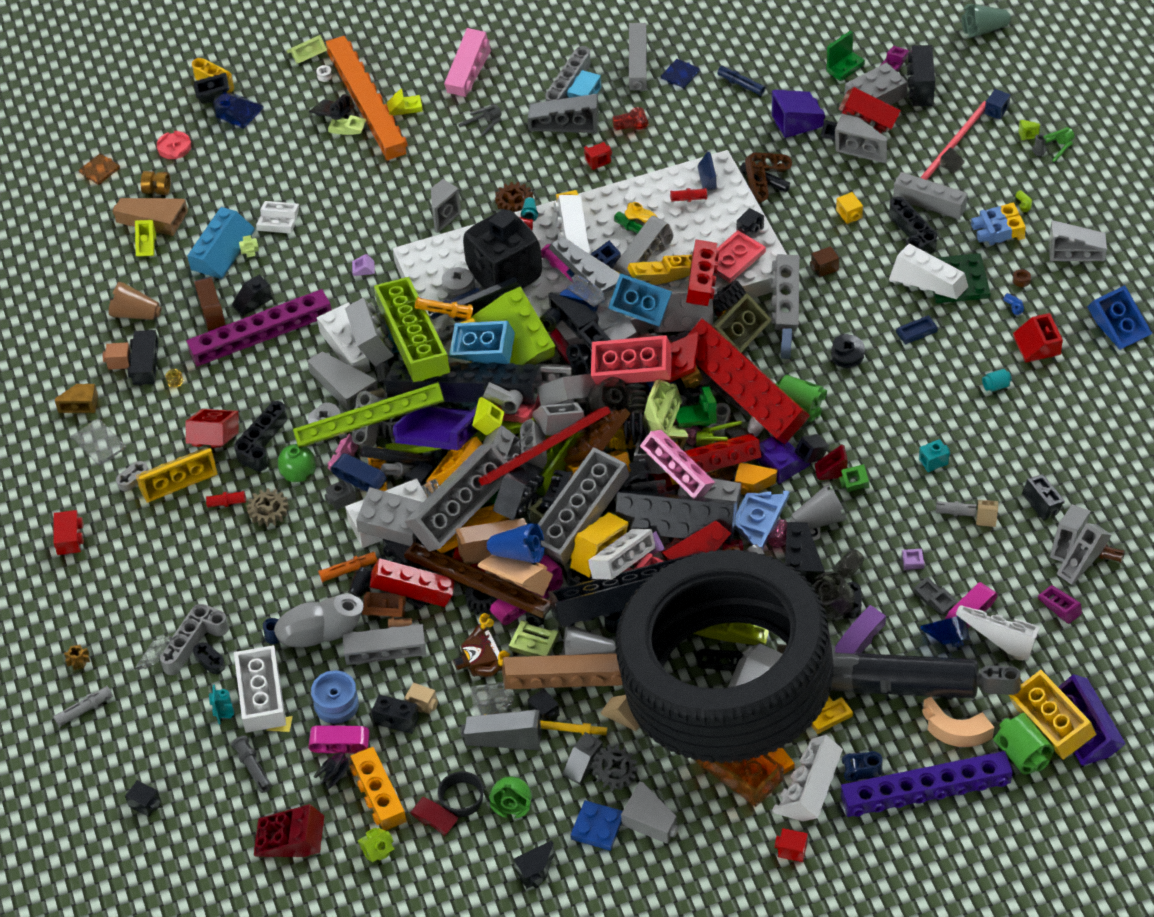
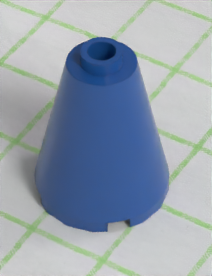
M529 523L490 536L487 541V550L493 556L538 563L544 555L545 547H541L544 535L538 524Z

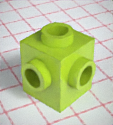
M373 828L365 833L366 836L358 840L366 859L371 862L387 858L390 855L389 852L394 850L392 845L394 840L391 834L380 828Z

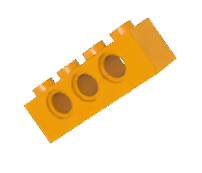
M374 747L351 755L352 764L349 765L353 777L357 776L358 778L356 782L360 792H365L366 794L364 799L368 809L372 808L374 811L372 816L375 824H380L381 828L386 831L407 822L405 811Z

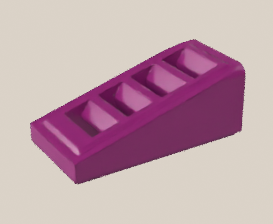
M1053 585L1038 595V599L1068 624L1082 614L1081 603Z

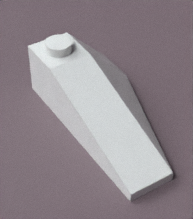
M959 606L956 612L958 617L1005 652L1011 654L1013 658L1021 661L1029 659L1040 629L1039 626L1018 619L1010 622L1006 621L1002 615L996 614V616L992 615L990 617L984 611Z
M761 643L754 646L749 645L742 652L743 657L738 661L728 687L738 686L758 678L777 663L782 653Z

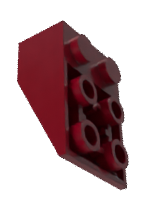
M311 804L258 818L254 856L306 857L320 853L324 815Z

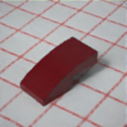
M423 796L410 812L412 816L425 826L431 825L444 836L459 819L447 809Z

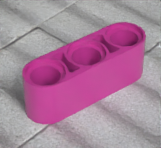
M979 582L949 611L945 622L961 633H964L971 625L956 615L959 606L986 612L995 602L998 593L982 582Z
M314 726L310 730L308 748L315 753L342 752L356 754L368 749L370 731L363 726Z

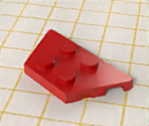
M698 332L671 343V380L663 381L670 383L695 372V360L698 356L697 345L698 341H700Z

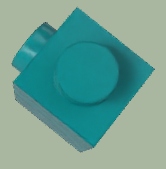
M940 439L919 447V460L927 472L948 465L950 450Z

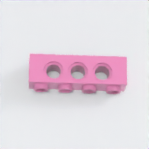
M662 430L651 431L641 443L640 447L693 499L704 497L714 485L715 481Z

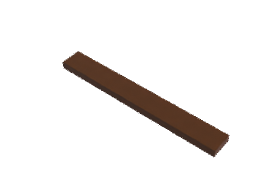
M414 542L404 553V558L541 618H544L551 610L550 600L435 550L428 551L425 546Z

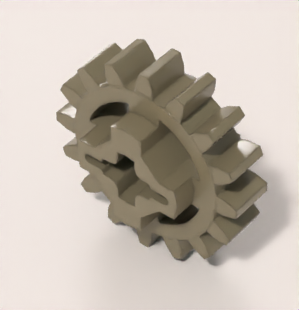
M267 488L266 492L259 490V495L254 493L253 499H248L249 504L246 505L248 517L252 518L253 523L258 521L259 526L263 523L266 524V527H269L270 523L277 525V520L282 522V516H288L289 505L287 497H284L283 492L278 494L277 489H274L273 492H270L269 488Z

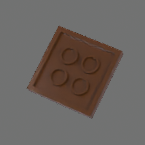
M627 409L615 410L610 415L604 416L587 426V429L576 438L577 442L566 451L567 455L563 461L570 465L583 460L593 447L603 451L630 415Z

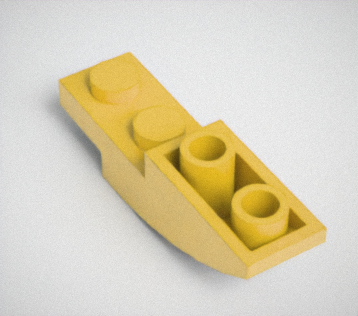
M692 255L663 256L660 262L629 263L627 269L635 279L645 280L652 285L664 284L690 276Z

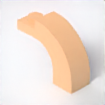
M932 697L924 700L922 712L928 720V731L938 740L952 746L972 747L993 739L994 726L983 712L970 719L957 720L947 716Z

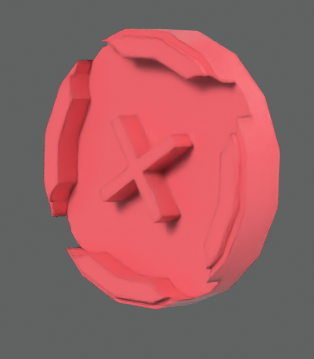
M174 131L171 134L168 132L163 134L157 141V151L159 155L166 159L184 157L191 150L190 138L184 132Z

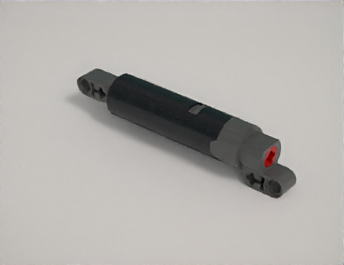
M831 644L834 664L833 691L974 699L977 696L978 685H981L983 692L989 694L1014 695L1021 689L1020 671L1015 667L985 666L979 673L976 659L835 653V647Z

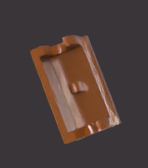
M366 592L363 599L362 615L404 617L406 597L394 593Z

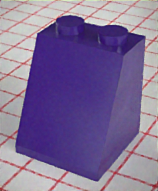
M772 90V117L785 138L823 127L825 112L823 109H820L817 99L810 92Z

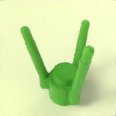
M1069 127L1043 136V139H1046V144L1054 140L1059 144H1065L1053 158V162H1056L1064 151L1073 145L1071 140L1074 139L1075 135Z

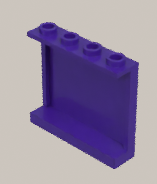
M429 406L407 413L393 427L395 443L458 451L478 431L472 426L477 406L473 410Z

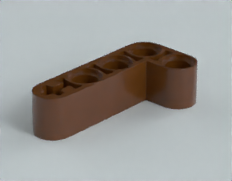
M212 276L195 280L194 284L208 332L225 326L224 314L218 300Z

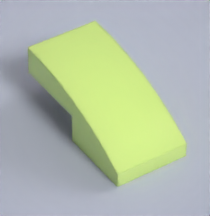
M352 115L348 119H332L328 132L343 135L360 134L363 131L366 119Z

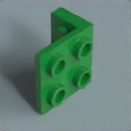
M851 30L833 43H830L827 47L826 72L839 81H843L865 65V60L853 52V32Z
M702 387V394L699 395L700 405L682 406L679 408L675 418L679 427L690 428L694 425L709 426L717 423L716 400L710 387Z

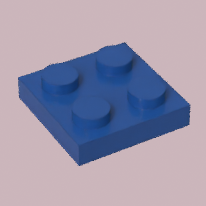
M584 800L570 835L571 840L611 851L622 824L621 814L623 811Z

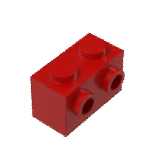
M77 510L54 513V546L57 555L81 552V544H84L81 529L84 528L83 518L79 517Z

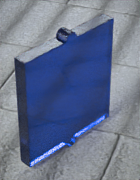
M676 59L661 75V79L670 82L671 85L675 84L685 88L700 72V68L691 65L690 62L686 63Z

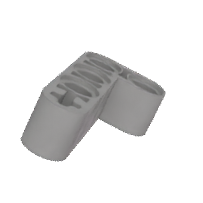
M651 216L618 259L614 270L619 272V274L632 277L627 269L629 263L647 262L659 244L667 247L671 243L674 234L670 224L656 216Z
M205 604L195 605L160 654L163 671L167 675L177 674L192 654L194 646L200 642L206 632L214 636L225 635L229 630L225 613Z

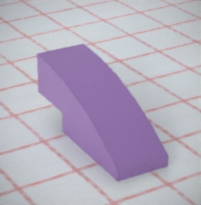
M870 605L835 646V653H861L872 643V637L885 626L886 615Z

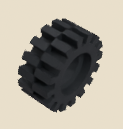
M738 280L732 281L714 295L713 304L719 312H723L738 302L745 295L746 291Z
M470 586L466 588L465 595L469 610L471 612L474 611L475 615H478L479 612L481 615L483 613L491 615L490 607L498 599L491 596L487 600H478L476 597L484 594V592Z

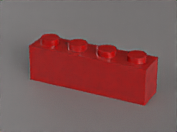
M379 558L371 571L370 587L445 607L453 595L454 579Z

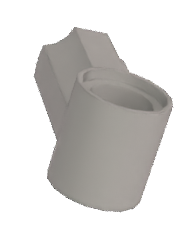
M492 383L488 384L483 398L500 405L507 414H515L523 401L521 392L517 390L507 391Z

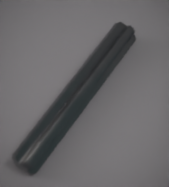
M365 445L361 448V456L412 465H418L422 461L428 462L433 466L435 462L434 457Z

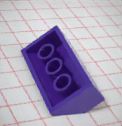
M1073 674L1058 687L1088 718L1096 732L1092 739L1074 751L1081 765L1085 766L1111 757L1126 744L1087 678Z

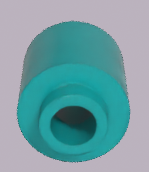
M1005 369L988 373L982 377L984 389L991 392L1010 386V382H1012L1010 372Z

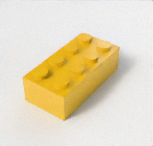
M1039 670L1022 683L1021 689L1017 694L1009 695L1017 711L1020 714L1025 713L1053 744L1054 751L1063 760L1096 735L1088 718L1042 670Z

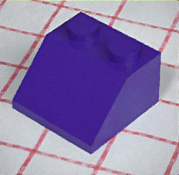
M771 436L759 443L761 458L756 460L762 467L777 469L776 481L779 484L810 466V463H805L794 452L795 448L789 442L783 444Z

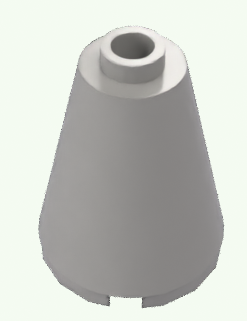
M826 485L791 515L792 519L790 522L807 523L811 530L844 521L847 517L846 514L841 515L843 507L833 490L829 491L830 485Z
M575 626L565 628L562 655L616 654L614 640Z

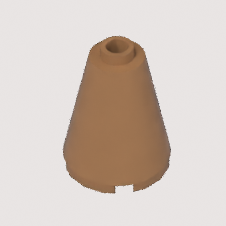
M117 283L113 294H115L114 298L110 301L109 305L110 316L154 320L160 316L162 307L159 306V302L125 283Z

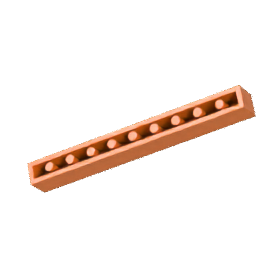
M345 36L326 41L327 53L361 115L366 119V124L386 160L405 155L406 147L408 146L406 138L401 136V130L399 126L395 125L393 115H389L388 107L386 104H383L381 94H377L374 82L371 83L369 73H365L363 62H359L358 54L356 51H353L351 41H347Z

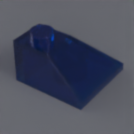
M223 92L213 102L217 118L243 129L264 108L259 103L238 94Z

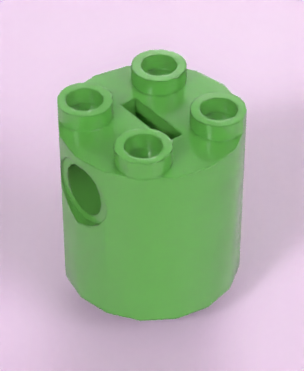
M785 375L776 383L810 415L807 421L812 422L815 417H820L822 413V407L820 406L822 400L824 401L827 395V390L823 386L790 375Z
M1021 713L1011 720L1006 718L1000 723L1001 729L993 738V741L1002 751L1006 752L1007 757L1022 774L1026 775L1035 771H1041L1048 766L1055 748L1025 713Z

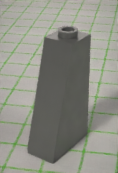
M539 710L468 716L466 724L462 725L461 737L465 738V745L527 750L540 749L542 730Z

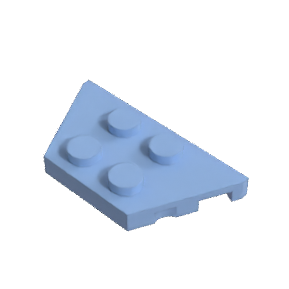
M789 491L773 495L771 492L760 494L746 493L736 513L735 530L751 545L757 544L764 549L789 498Z

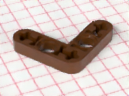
M755 152L746 157L745 165L749 188L758 204L767 200L769 196L765 171L785 172L790 169L792 160L788 155ZM766 158L771 161L772 166L767 165ZM754 174L758 175L760 182L754 179Z

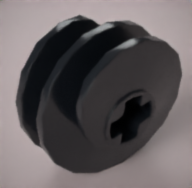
M844 334L834 339L831 349V359L834 364L842 368H852L863 361L865 346L860 338Z
M631 411L629 421L626 419L624 422L626 445H628L631 435L633 445H636L638 435L642 439L644 426L642 411H639L637 421H635L634 411Z
M342 752L328 758L313 777L317 778L325 772L326 774L320 780V784L325 783L331 777V781L326 786V789L329 790L344 776L349 767L350 759L344 758Z

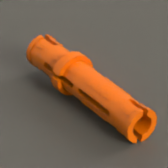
M372 551L363 556H354L351 560L319 570L318 573L323 583L359 570L360 567L364 568L373 565L378 560L375 552Z

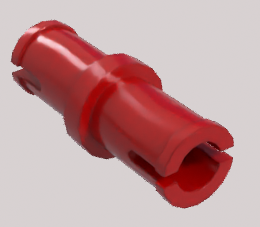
M686 188V190L670 191L671 202L707 200L706 188L693 190Z
M245 491L223 492L220 495L206 496L208 508L217 506L229 507L231 504L246 503Z

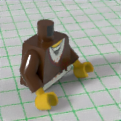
M483 613L480 616L479 622L481 625L478 624L470 636L461 644L462 656L453 659L456 670L468 667L471 675L474 677H493L496 673L502 671L503 657L510 656V653L505 650L499 651L489 629L486 630V627L494 625V620L489 618L490 615L487 613Z

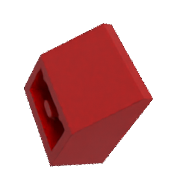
M1050 313L1031 317L1013 332V337L1025 363L1061 355L1063 339Z

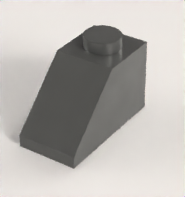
M585 732L573 747L563 771V776L580 785L593 769L591 767L595 761L593 758L603 748V742Z

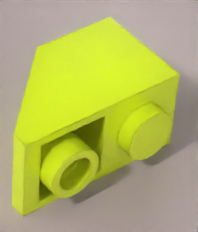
M480 397L472 426L487 436L501 426L504 411L492 402Z

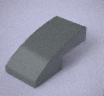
M926 577L912 590L923 602L941 614H944L958 602L944 587L940 589L929 577Z

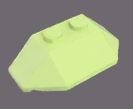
M660 379L655 380L647 399L643 416L644 426L647 427L649 433L662 430L669 436L682 403L676 384H670Z

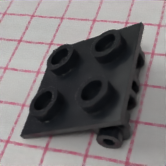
M343 94L336 101L323 99L309 113L339 120L355 106L350 105V96Z

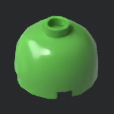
M297 444L285 447L278 457L280 475L290 482H301L306 480V477L310 474L312 476L316 470L315 456L312 451L306 446L299 448Z
M513 776L498 780L492 787L489 795L490 807L502 817H507V814L516 815L515 818L526 815L530 809L532 793L528 784L522 779Z

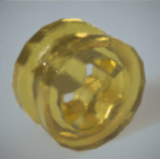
M171 369L167 371L165 378L168 386L178 387L183 383L180 370Z

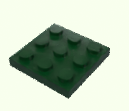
M981 253L936 257L964 272L968 288L957 299L935 294V291H933L935 304L990 298L991 293Z

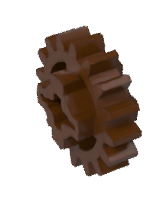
M510 182V185L503 184L504 188L499 187L498 192H495L497 208L512 212L521 211L524 200L528 197L533 198L531 188H526V184L521 186L520 182H517L515 185L513 182Z

